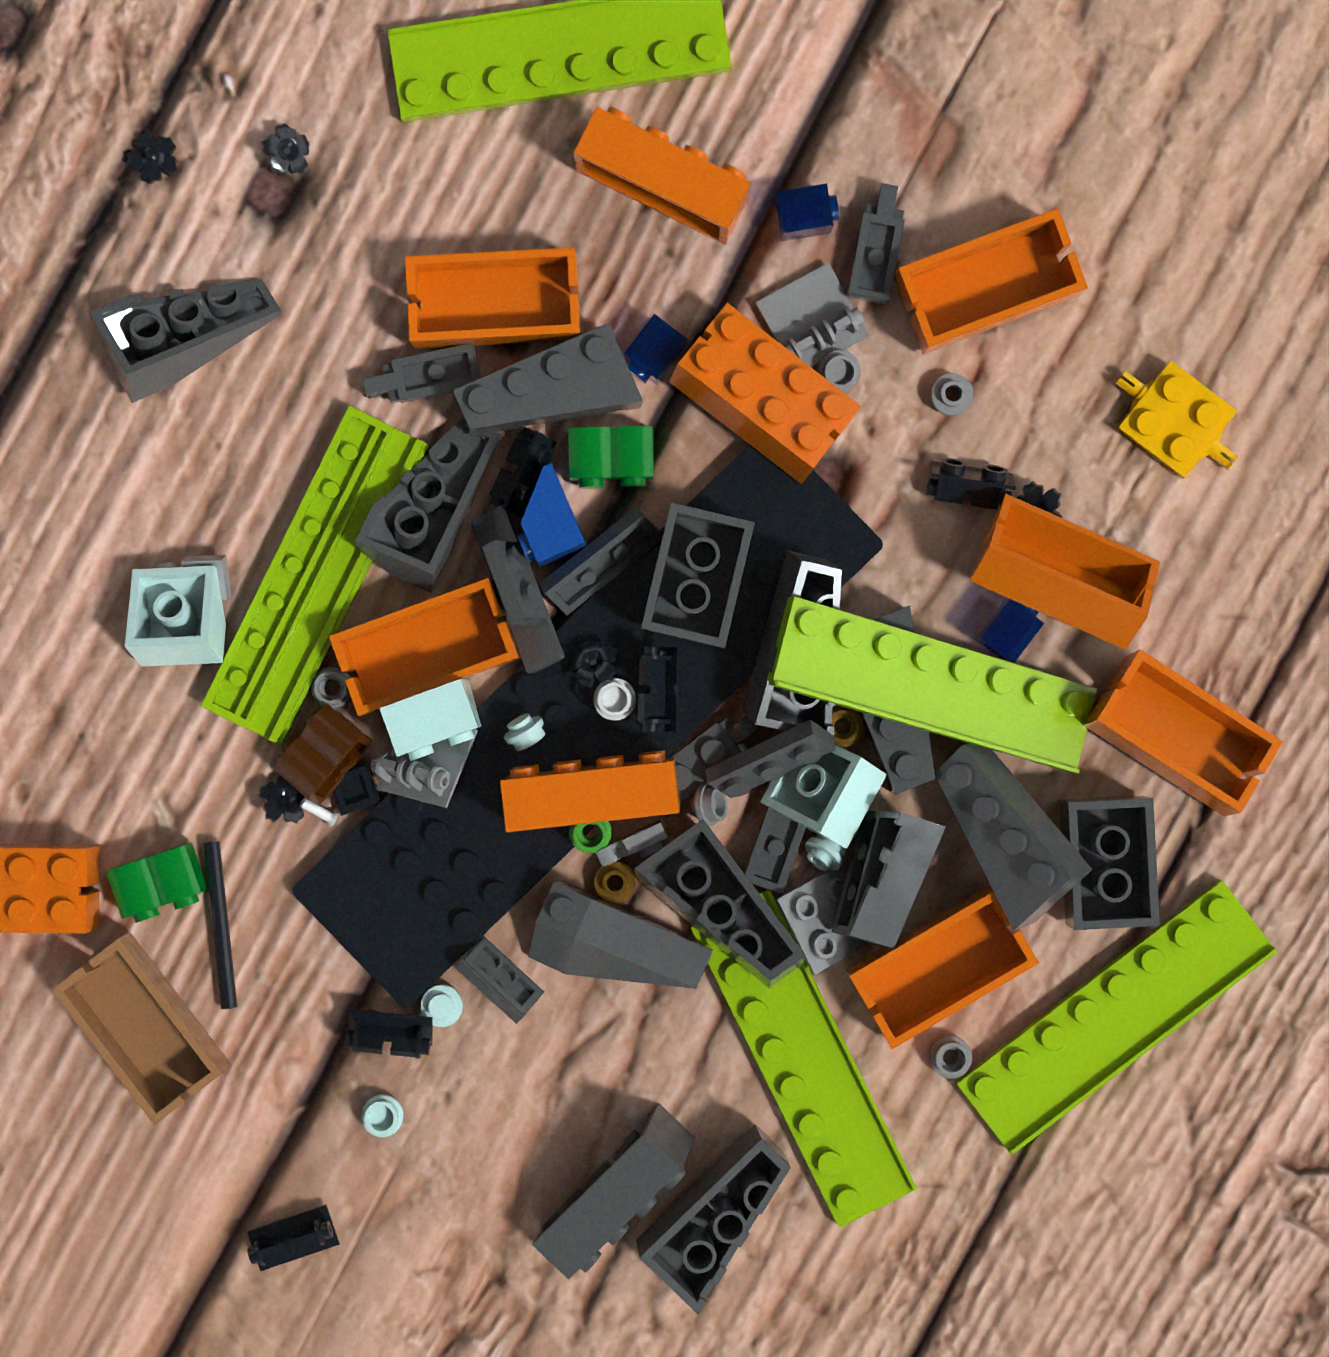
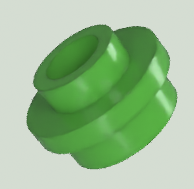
M609 821L570 825L569 836L571 842L578 850L586 853H595L608 845L612 830ZM592 824L598 828L599 832L594 837H587L582 829L586 825Z

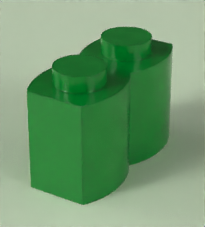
M652 426L568 428L569 479L571 481H579L580 489L604 488V481L620 480L621 488L646 487V480L654 479V434Z
M192 842L105 871L121 919L133 916L135 923L160 915L158 907L173 903L175 910L199 902L197 894L207 890Z

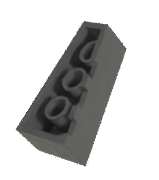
M609 323L453 390L454 400L470 436L524 428L525 426L561 422L565 419L583 416L603 415L607 412L639 409L643 402Z
M789 550L786 552L742 707V712L755 725L787 731L808 720H812L834 737L832 708L835 704L771 686L769 681H767L769 672L773 670L778 650L776 643L788 597L795 596L840 610L842 569L826 559Z
M910 605L874 619V621L914 633ZM858 711L880 767L887 774L885 779L892 793L897 795L935 779L928 731Z
M973 744L962 745L935 772V776L1013 931L1036 922L1092 870L993 750Z
M704 819L634 868L637 880L769 989L804 963L805 954Z
M658 1103L649 1113L650 1117L642 1133L639 1134L634 1129L623 1140V1144L613 1155L612 1159L615 1162L610 1164L604 1160L586 1181L584 1186L587 1189L583 1191L578 1188L540 1228L532 1243V1246L568 1280L579 1269L584 1273L587 1272L600 1258L602 1253L599 1250L607 1242L613 1246L624 1236L629 1229V1225L626 1223L635 1215L640 1218L645 1216L658 1200L655 1195L663 1187L668 1191L671 1190L685 1175L686 1171L683 1169V1165L695 1137L661 1104Z
M754 1124L636 1239L639 1258L698 1315L707 1303L706 1298L715 1284L718 1285L727 1271L726 1266L738 1247H742L749 1236L748 1231L759 1214L764 1212L791 1169L785 1153Z

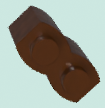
M328 704L322 709L317 708L309 714L304 722L305 729L301 736L295 741L292 740L286 743L277 755L278 761L274 767V770L306 799L318 805L331 795L342 781L345 773L360 760L372 742L369 736L341 712Z

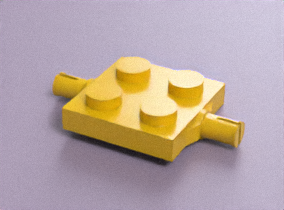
M1172 360L1167 362L1155 379L1145 385L1127 372V370H1124L1120 378L1114 383L1134 398L1129 413L1118 425L1117 429L1182 479L1187 477L1198 461L1208 455L1224 466L1226 470L1233 465L1232 462H1236L1238 459V455L1219 442L1224 428L1238 411Z

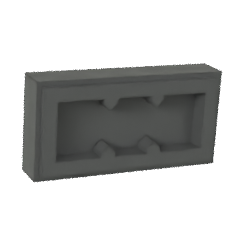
M484 935L455 966L460 973L516 1024L544 993L536 983Z

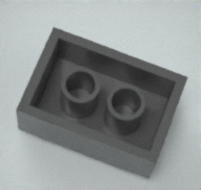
M671 502L641 629L724 649L755 522Z
M1141 795L1059 800L1061 832L1092 868L1080 882L1064 895L1065 924L1073 930L1160 926L1153 798Z

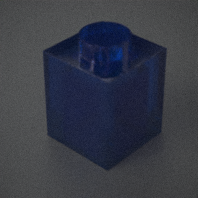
M827 183L777 191L775 204L781 241L831 234L834 226L833 221L839 220V207L836 195L829 196Z
M653 314L624 352V359L629 363L628 368L636 379L644 384L650 379L658 385L687 347L688 339L656 314Z
M1010 598L1004 599L975 640L1001 660L1015 663L1044 625V622L1036 617L1039 611L1026 607Z

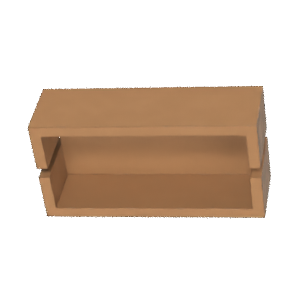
M128 933L115 940L89 960L88 964L80 967L51 989L154 1126L232 1066L132 933Z

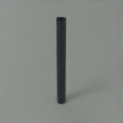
M220 841L203 843L220 1006L221 1009H232L238 1007Z

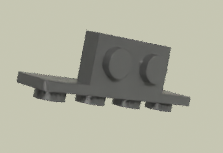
M500 505L473 520L471 526L526 672L536 673L562 660L564 652L530 563L517 537L519 534L511 513Z

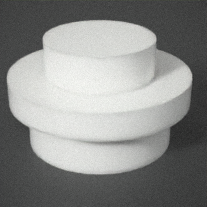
M613 678V680H605L597 687L594 693V706L597 712L608 720L624 719L635 707V692L632 686L622 679Z

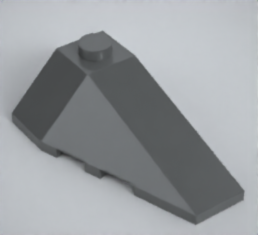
M258 279L212 285L208 291L183 294V289L170 290L169 296L144 299L143 294L130 295L92 310L89 313L112 369L133 403L179 382L279 317L281 309L263 280Z
M461 418L429 450V454L411 471L408 470L400 478V482L385 497L382 496L372 505L355 540V545L391 576L432 593L451 553L501 434L494 432L470 436L465 422Z
M562 880L553 882L536 920L528 957L566 975L696 989L714 950Z

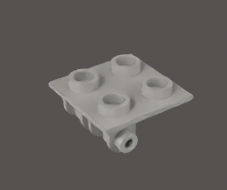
M829 262L756 302L775 340L810 367L819 364L821 359L830 351L844 350L869 336L862 324L864 318L860 310L852 306Z
M473 729V735L476 737L478 730ZM475 738L451 747L448 739L432 744L434 753L410 761L408 753L397 757L394 747L391 754L383 753L380 756H375L371 763V769L380 778L377 789L447 808Z
M843 864L838 870L829 869L794 890L784 891L776 899L778 907L789 926L788 928L794 936L795 942L805 954V962L809 966L812 975L820 973L869 944L832 933L847 875Z

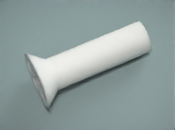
M303 798L300 803L301 808L325 820L329 828L334 825L338 818V811L330 812L306 798Z

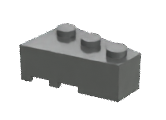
M867 811L859 826L832 933L876 946L895 948L946 826L902 812Z

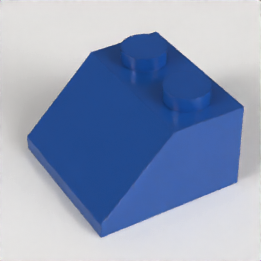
M551 463L542 468L521 521L524 533L517 536L526 558L530 562L536 559L541 567L577 553L587 546Z

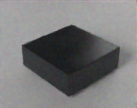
M365 763L348 770L342 781L333 791L341 816L382 801L370 763Z

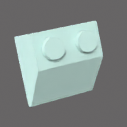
M213 565L132 569L125 648L140 666L223 663L226 621L216 567Z
M458 679L379 708L396 756L408 753L410 761L434 753L432 744L448 739L450 747L473 739L475 737L472 730L481 727L468 679Z
M835 745L836 750L821 756L818 761L804 764L785 773L780 779L771 781L760 802L847 849L887 774L862 757Z

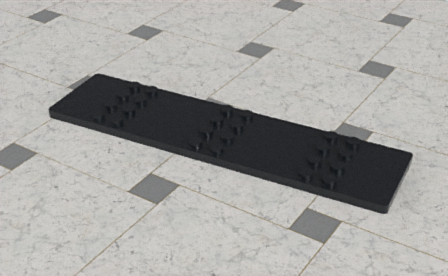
M749 444L686 505L755 522L724 649L641 629L660 551V542L597 591L556 631L564 652L562 660L536 673H527L524 664H522L477 708L481 727L476 728L478 730L447 808L389 793L294 885L293 895L400 1006H411L575 847L569 836L570 825L506 832L500 780L510 775V769L517 766L539 764V772L552 771L553 765L556 762L581 760L582 767L596 766V760L599 757L623 755L624 762L639 761L638 755L642 752L665 750L667 758L752 675L787 550L826 559L842 569V588L882 549L883 542L876 533L814 470L800 484ZM665 526L660 530L662 535L664 534ZM591 639L599 641L601 646L611 643L617 649L616 661L611 663L617 671L613 678L628 682L636 695L635 707L626 718L608 720L602 717L594 706V693L602 682H599L596 678L592 688H582L575 677V673L568 670V661L572 658L573 654L577 651L582 653L580 646L583 642ZM642 647H681L679 732H641V723H637L638 694H647V685H639L638 655H642ZM527 713L531 718L540 716L544 722L542 728L545 732V736L540 741L521 751H516L513 744H507L504 736L509 731L507 725L511 721ZM592 824L586 825L582 829L584 835H587L596 826Z

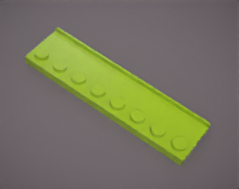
M573 0L387 30L400 116L403 123L731 72L732 69L721 0Z
M350 405L348 406L201 707L268 738V740L280 745L285 743L311 691V684L316 674L321 670L332 648L329 636L340 632L374 563V560L355 545V540L372 505L382 496L385 497L400 482V478L408 470L411 471L426 457L430 445Z
M788 597L776 643L778 650L773 670L769 672L767 678L769 685L1058 770L1079 774L1078 765L1087 728L1083 725L1091 714L1096 688L802 598Z
M1218 879L1160 923V926L1155 927L964 1075L955 1080V1082L1008 1152L1013 1155L1276 954L1277 950L1224 881Z
M764 889L758 892L793 938L771 891ZM691 925L690 928L697 942L714 950L708 964L838 1227L840 1228L913 1191H918L805 960L800 967L769 989L702 932Z

